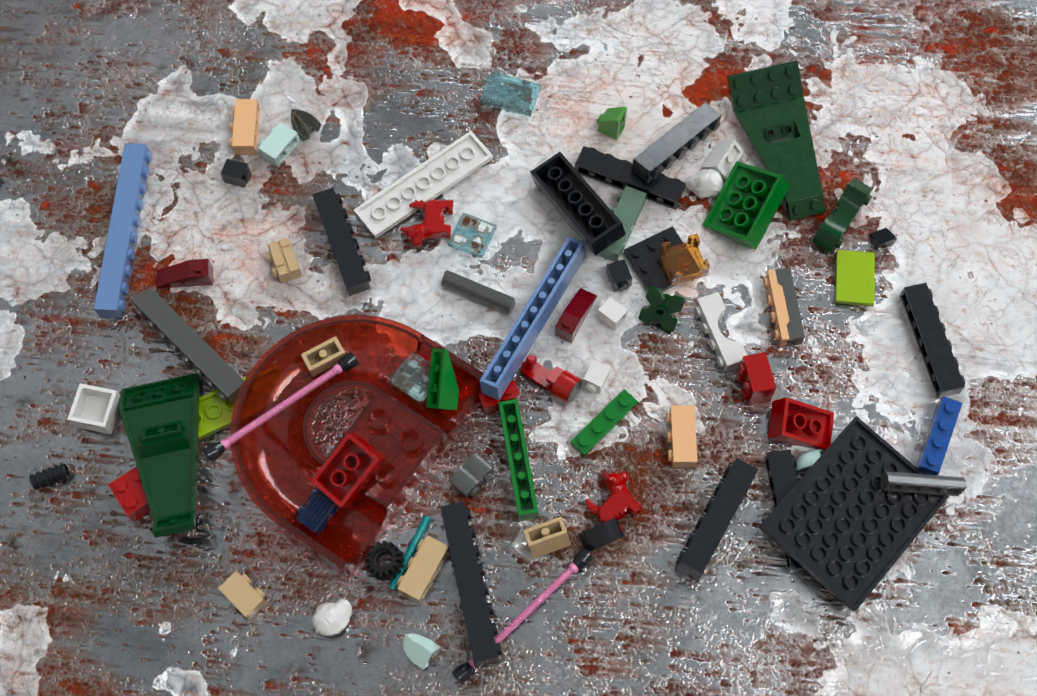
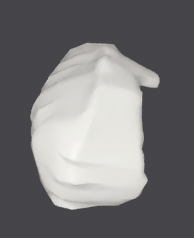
M703 169L685 180L686 188L703 200L718 195L723 187L721 175L713 169Z
M340 599L337 602H326L319 605L311 619L316 633L328 637L339 635L346 629L350 621V616L352 615L351 604L345 599Z

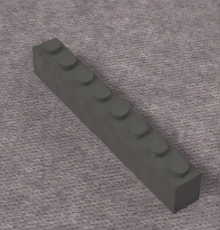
M151 287L133 300L136 306L135 312L141 318L145 317L147 319L146 323L152 329L156 328L159 331L157 334L163 341L168 340L170 342L169 346L175 353L180 352L182 354L181 358L187 365L192 364L194 366L193 370L199 377L204 376L206 378L205 383L212 390L215 388L218 391L217 395L223 402L228 401L233 405L250 391L246 382Z

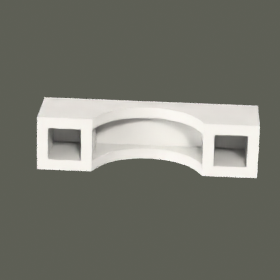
M719 292L697 299L696 306L694 307L695 314L702 320V329L710 338L709 344L711 349L715 350L717 354L716 358L719 367H723L725 373L739 368L742 357L747 356V353L741 341H732L726 338L719 330L718 321L724 316L726 310Z

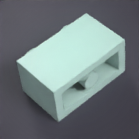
M280 122L277 127L271 130L270 135L261 141L258 147L261 157L279 167L300 143L298 133Z

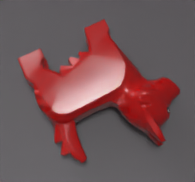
M434 199L428 202L415 200L409 204V207L424 211L423 222L401 228L400 231L402 233L400 235L406 236L407 240L412 242L414 248L420 247L424 239H451V225L444 224L445 217L443 214L453 215L454 200L441 201Z
M602 470L601 473L605 479L606 487L611 495L600 507L587 498L585 500L586 509L590 510L591 514L596 515L601 523L615 517L617 520H620L621 517L624 518L625 515H628V512L638 516L643 510V506L635 501L630 490L626 487V482L629 479L626 471L607 474Z

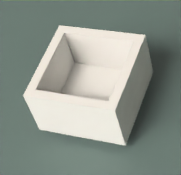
M80 383L67 420L77 428L112 434L119 414L121 395L115 390Z

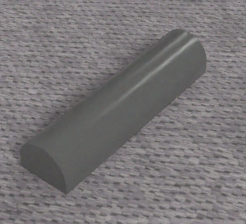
M446 270L443 275L441 286L500 311L511 314L516 305L513 297Z
M884 471L880 481L881 490L893 492L959 496L967 488L964 477Z

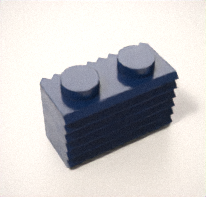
M315 488L310 493V500L306 506L302 505L297 511L296 515L298 517L296 520L319 536L340 507L319 488Z

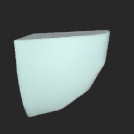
M812 450L801 454L796 459V473L808 471L821 456L822 450Z
M406 634L403 641L407 657L423 670L428 667L431 656H436L441 648L433 641L418 634Z

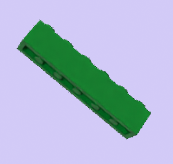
M518 399L498 402L518 521L537 519L538 508Z

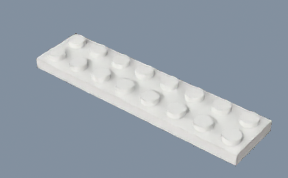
M470 131L355 208L354 213L376 239L419 210L409 207V204L415 200L419 202L420 200L425 202L434 200L491 161L493 155L475 134Z

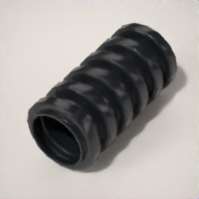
M61 462L59 466L57 464L54 465V468L48 467V470L42 469V472L37 471L36 474H30L29 479L32 487L35 490H39L40 487L45 488L46 485L56 484L58 480L61 482L64 478L69 479L70 473L67 465Z

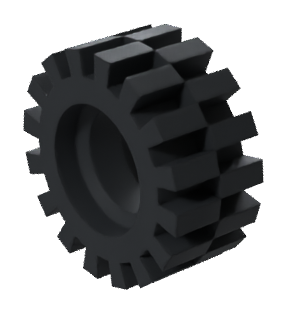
M383 541V544L377 542V547L372 545L370 547L372 551H367L369 557H365L367 570L381 581H384V578L387 581L390 580V577L396 578L395 573L400 574L402 571L399 568H404L402 563L405 562L403 553L390 541L389 543ZM385 554L391 555L392 560L390 564L384 568L379 567V559Z

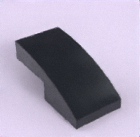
M616 517L578 534L584 548L588 552L624 537Z

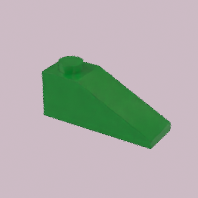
M432 348L426 407L457 410L459 389L448 349Z

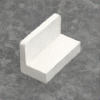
M735 139L719 140L702 167L706 170L714 169L719 172L722 179H727L735 162L739 161L744 151Z

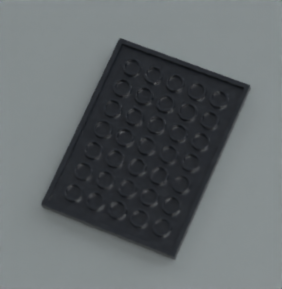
M857 416L853 418L758 527L852 612H855L949 497L947 495L881 490L880 481L884 471L923 473Z

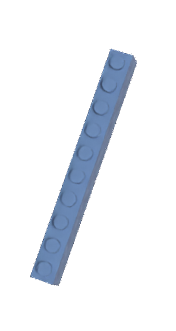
M124 144L94 310L99 317L122 318V312L126 309L125 295L129 292L128 278L132 275L131 262L135 258L134 245L138 241L137 228L141 224L140 211L144 208L143 194H146L147 191L146 178H149L148 166L149 162L152 161V152L146 144Z
M567 237L481 377L480 386L482 394L497 400L501 399L585 259V242Z

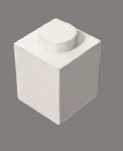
M609 297L606 301L603 300L597 308V317L614 330L627 318L628 309L612 297Z
M593 359L583 378L585 389L593 393H601L610 375L611 367Z

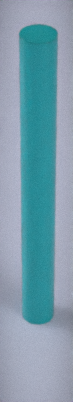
M423 516L404 555L405 562H402L404 568H399L402 571L400 574L395 573L396 578L392 579L388 587L389 589L396 591L398 587L397 582L400 576L404 575L407 564L411 557H413L431 520L430 517Z

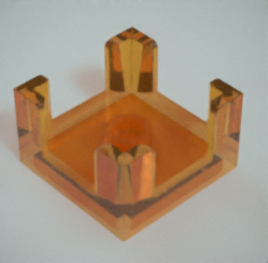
M698 234L688 236L687 243L670 247V241L661 243L660 256L672 286L708 276L710 265L707 259L703 260L699 250L700 239Z

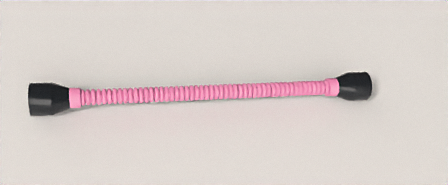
M350 351L328 372L297 391V393L286 398L282 403L280 402L278 406L276 405L271 408L267 413L265 412L263 416L261 415L252 423L247 424L243 429L241 428L239 432L237 431L232 434L228 439L224 438L205 447L203 451L211 462H214L222 456L233 442L235 443V441L244 437L248 432L250 433L257 426L259 427L261 423L263 424L268 421L272 416L274 417V415H277L287 406L289 407V405H292L336 374L351 370L359 365L357 358Z
M582 548L575 555L572 563L568 565V569L558 576L557 580L555 579L538 598L536 597L519 616L517 615L496 636L495 642H502L510 635L511 631H514L523 620L531 615L570 575L587 567L594 560L593 556L585 548ZM473 658L459 665L451 672L462 685L470 679L475 669Z

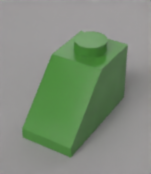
M607 108L605 113H601L598 117V131L617 140L626 125L627 108Z

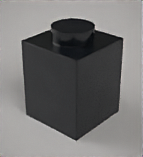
M226 159L221 172L224 183L244 188L252 175L247 163Z
M625 259L607 264L606 274L614 292L618 290L625 291L631 287L632 276Z

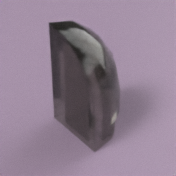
M299 109L291 110L293 130L298 133L302 141L310 139L309 135L315 130L316 132L319 131L322 124L313 115Z

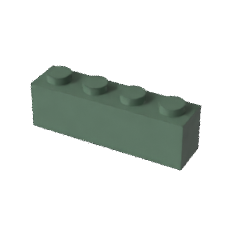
M628 186L625 187L624 192L620 191L617 198V207L613 206L611 211L622 222L626 235L597 255L614 262L619 261L646 202L647 193Z

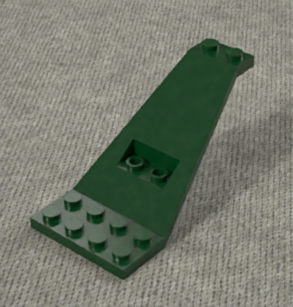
M798 60L727 76L732 109L767 171L783 175L790 184L784 196L788 219L795 220L826 212L803 96ZM786 126L789 127V131L787 133L785 132ZM769 130L772 131V135L770 137L767 135Z
M196 373L121 390L119 411L152 513V532L154 538L166 537L171 534L196 529L200 377Z

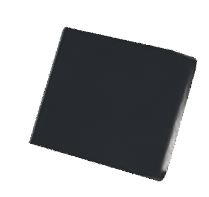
M887 228L869 234L877 250L891 246L897 240L896 236Z

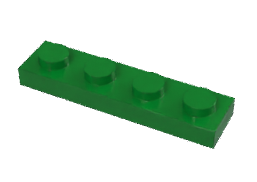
M623 389L570 441V444L585 457L638 404V401Z

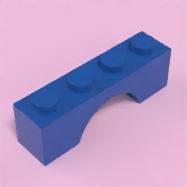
M943 396L937 403L931 420L932 427L916 465V468L923 474H939L962 406L961 402Z

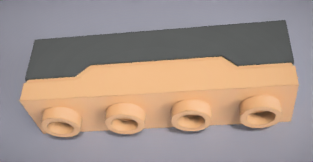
M791 269L768 270L766 277L763 278V285L768 290L767 304L771 306L772 310L770 312L771 323L775 325L774 339L778 341L779 347L800 345L803 343L805 335Z

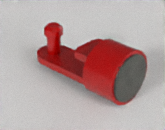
M528 355L526 361L521 364V373L551 392L552 396L565 404L571 403L578 395L583 380L558 366L550 371L536 362V356Z

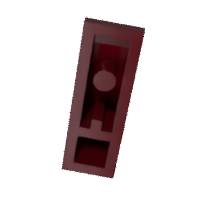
M209 259L188 260L157 270V289L213 285V266Z
M580 288L555 326V336L572 343L593 306L597 295Z

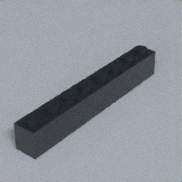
M464 501L441 506L475 668L499 663V656L502 655L500 642L496 643L494 638L495 635H498L496 623H491L490 616L493 615L491 603H487L485 596L489 595L487 584H482L481 576H485L482 564H478L476 558L480 557L478 545H474L472 540L476 538L474 526H469L468 520L472 519L470 508H465Z

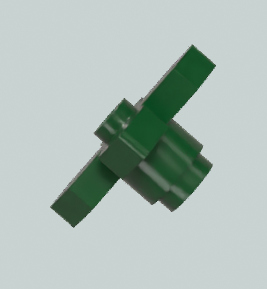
M650 285L645 297L650 305L642 307L638 319L646 323L659 319L662 329L673 333L678 322L673 313L681 312L686 299L676 294L673 296L663 294L661 288Z

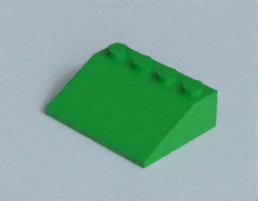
M736 161L703 226L741 245L756 250L790 184L783 175Z

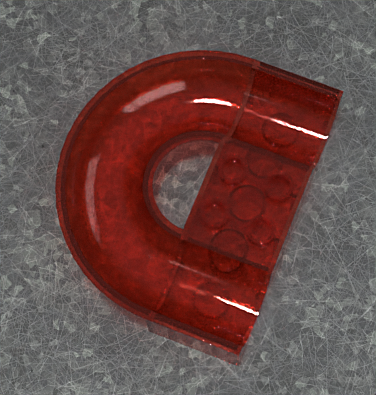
M346 315L319 320L297 329L273 345L256 362L241 386L235 401L230 436H232V434L237 431L239 432L241 428L243 429V427L250 422L252 423L256 418L261 415L263 416L265 412L267 413L271 408L276 405L278 406L280 402L282 403L286 398L297 393V391L312 381L314 382L318 377L333 368L331 367L312 377L302 359V353L336 336L345 354L351 351L355 355L359 365L351 370L336 374L231 444L233 462L238 477L256 506L279 526L286 537L348 580L367 556V551H370V547L375 545L478 405V394L481 392L480 379L484 374L448 351L459 389L457 410L426 407L427 395L422 398L423 400H418V397L415 398L414 395L409 394V390L416 383L424 388L422 391L428 393V383L422 382V375L425 376L423 373L428 370L427 368L430 369L432 348H445L407 325L394 320L368 315ZM411 358L422 364L417 365V368L420 366L423 368L421 371L416 372V369L413 370L412 367L407 366V363L412 360ZM399 373L409 379L407 381L412 384L408 390H402L398 387L399 385L396 386L393 382L397 376L401 378ZM344 390H362L373 394V398L327 458L323 456L316 448L311 434L312 420L318 407L331 395ZM356 432L382 454L386 460L348 507L338 508L318 536L296 520L298 517L296 515L297 511L302 505L306 506L310 500V493L317 488L310 482L313 478V473L319 471L318 468L322 467L348 433Z

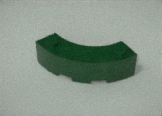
M853 178L836 204L838 208L835 207L832 213L828 215L819 227L812 242L830 253L835 247L839 249L844 241L842 237L857 217L863 205L867 206L873 196L870 194L873 188Z

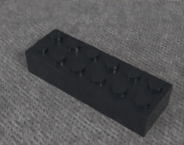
M558 152L530 171L535 185L595 256L626 235L622 222L561 152Z
M736 458L734 463L730 462L722 477L724 480L720 479L713 493L716 497H710L704 510L706 515L701 514L694 528L697 531L692 530L685 545L688 548H683L677 558L676 564L679 566L676 571L697 583L699 582L758 471L757 468Z

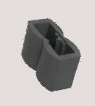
M475 452L453 474L449 482L466 499L469 497L473 498L479 493V487L484 482L488 483L493 478L494 467Z

